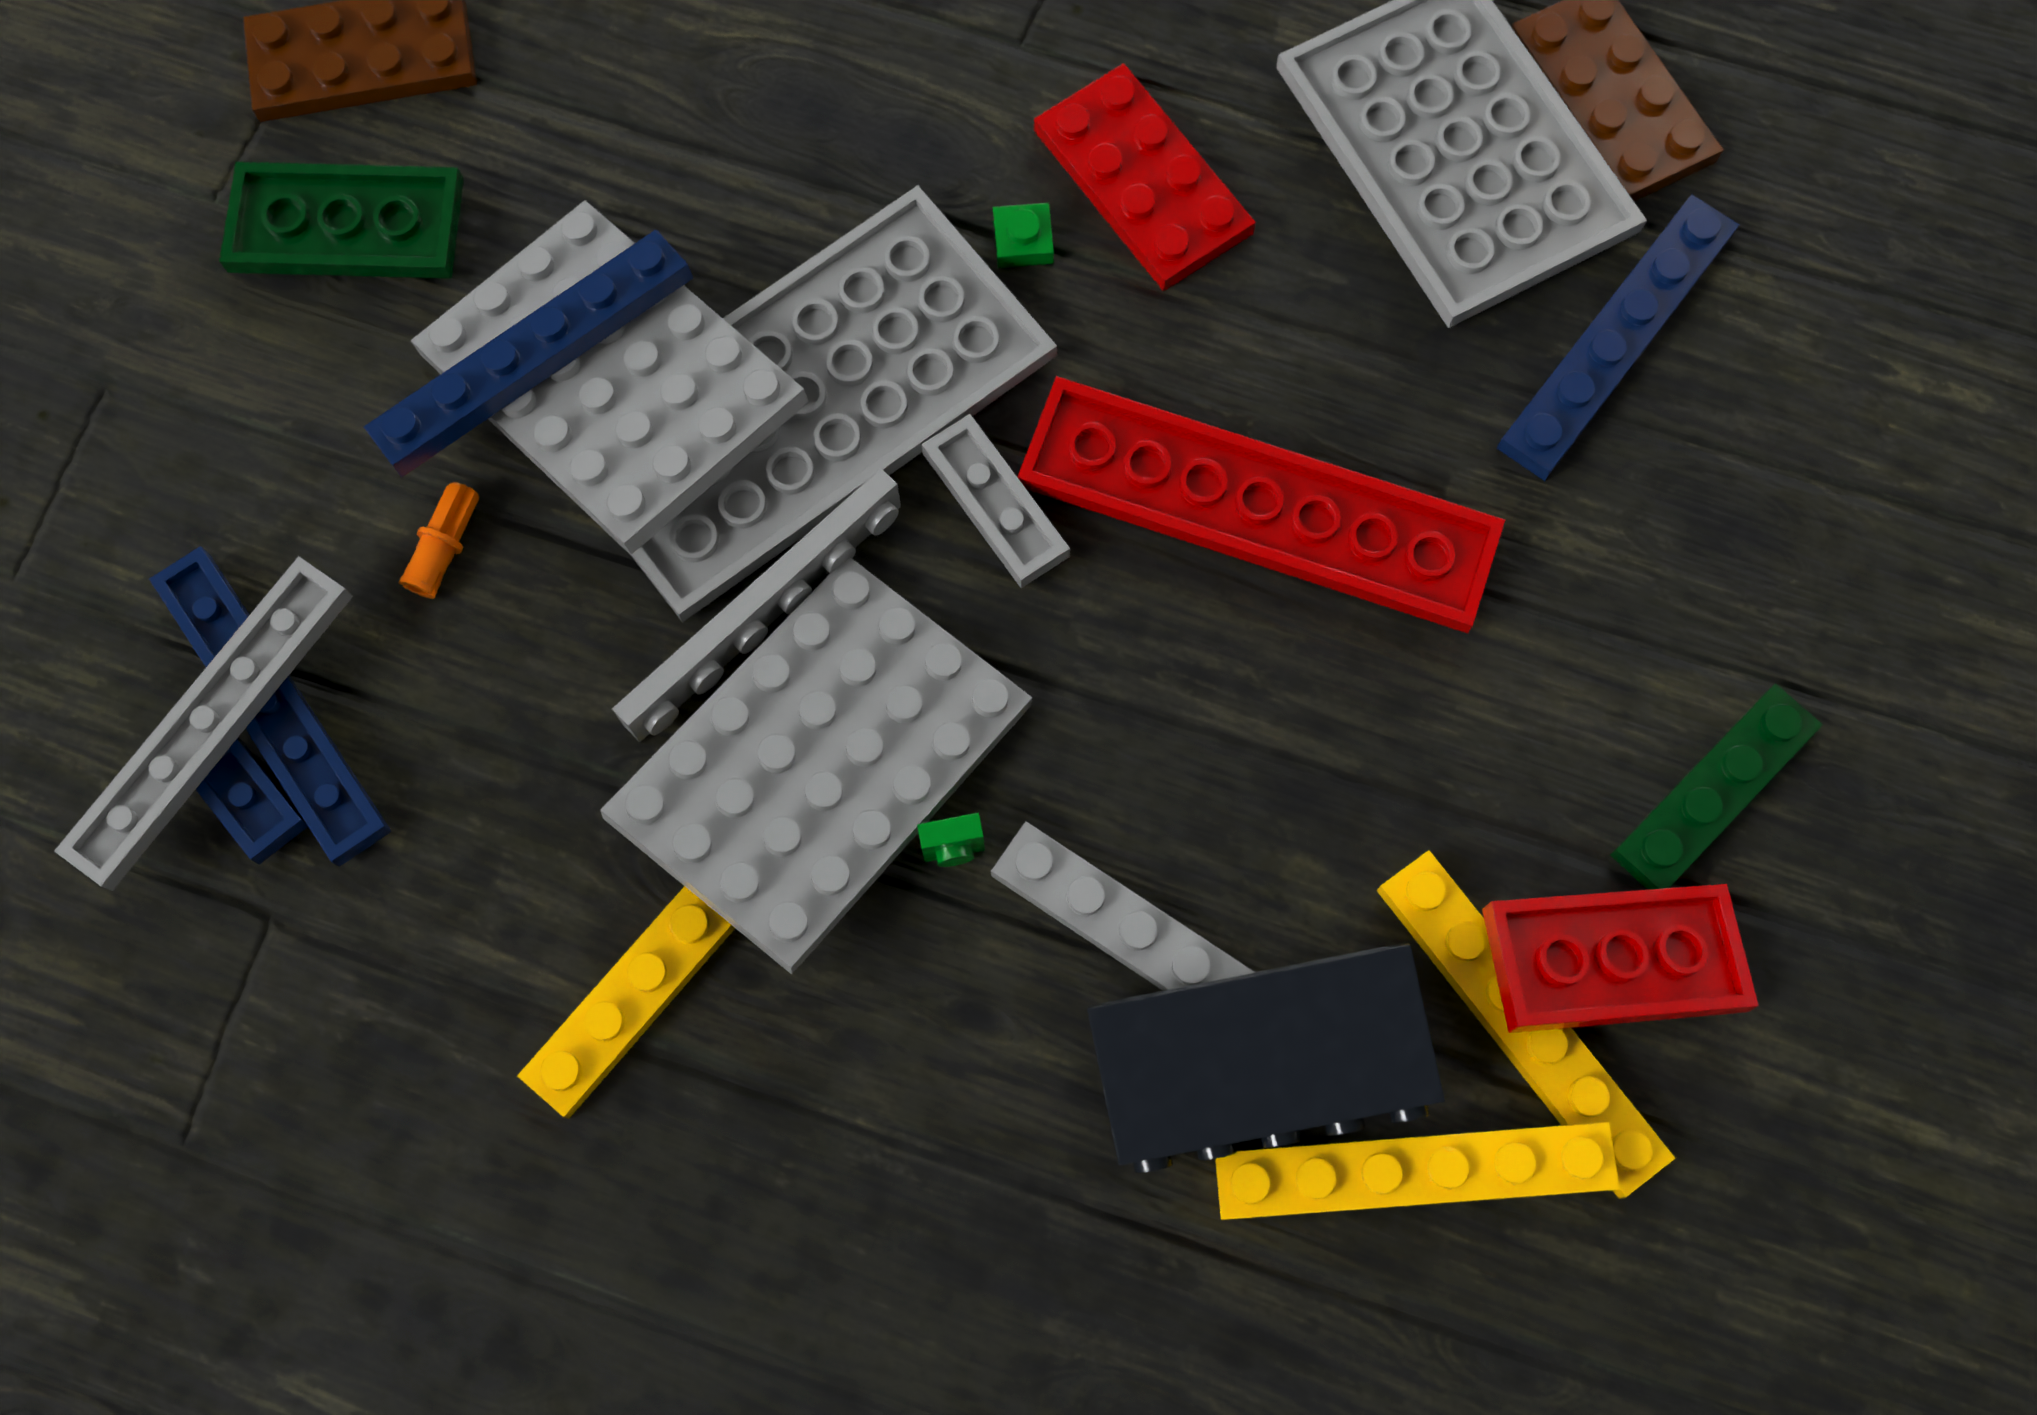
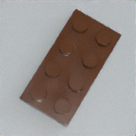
M341 0L243 17L252 110L260 122L477 85L466 0Z
M1562 0L1511 24L1513 31L1634 202L1716 163L1723 148L1619 0Z

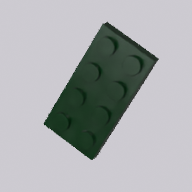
M235 162L219 262L228 273L452 279L464 178L458 167Z

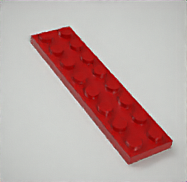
M1058 376L1055 378L1017 477L1027 490L1467 634L1473 626L1505 523V519Z

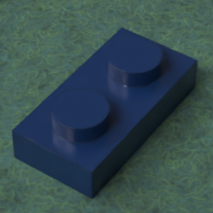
M240 737L235 740L195 789L249 859L259 865L308 827L299 811Z

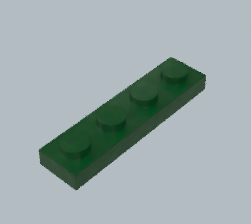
M1775 683L1625 838L1610 856L1647 890L1669 888L1823 724Z

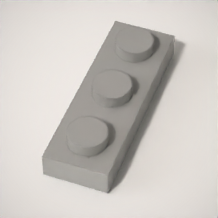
M971 414L921 444L922 453L1020 588H1023L1070 557L1069 546Z

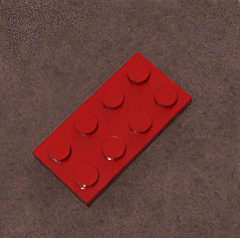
M1124 63L1034 118L1035 133L1163 292L1254 234L1256 225L1254 219Z
M1727 884L1491 901L1482 909L1508 1033L1746 1013L1759 1006Z

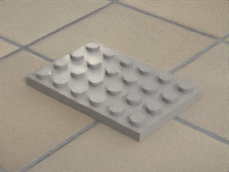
M1392 0L1278 55L1277 70L1448 328L1640 233L1647 221L1492 0Z
M584 200L414 337L411 342L418 353L442 374L635 243ZM683 285L488 418V420L621 547L632 555L804 407L809 400L802 386Z
M850 557L814 589L600 811L606 822L790 974H793L917 835V824L927 823L1030 708L1032 697Z

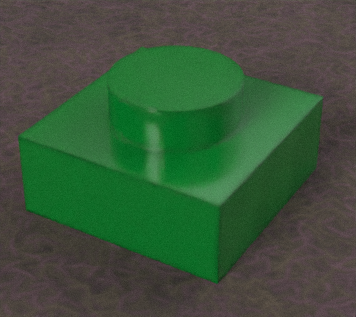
M1049 203L993 207L998 268L1054 264Z
M979 812L917 824L925 862L937 860V864L940 867L957 866L972 861L974 859V852L985 851Z

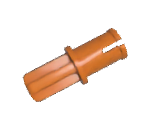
M453 482L446 486L428 526L419 527L417 532L420 540L410 563H408L403 576L399 580V584L403 585L405 589L425 598H435L442 578L454 554H461L463 545L459 541L479 500V494L475 490L458 482Z

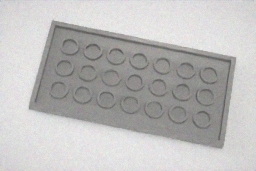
M917 185L723 318L802 386L809 402L631 556L680 620L684 622L808 534L880 468L888 475H891L922 453V443L969 414L974 416L1057 356V345Z

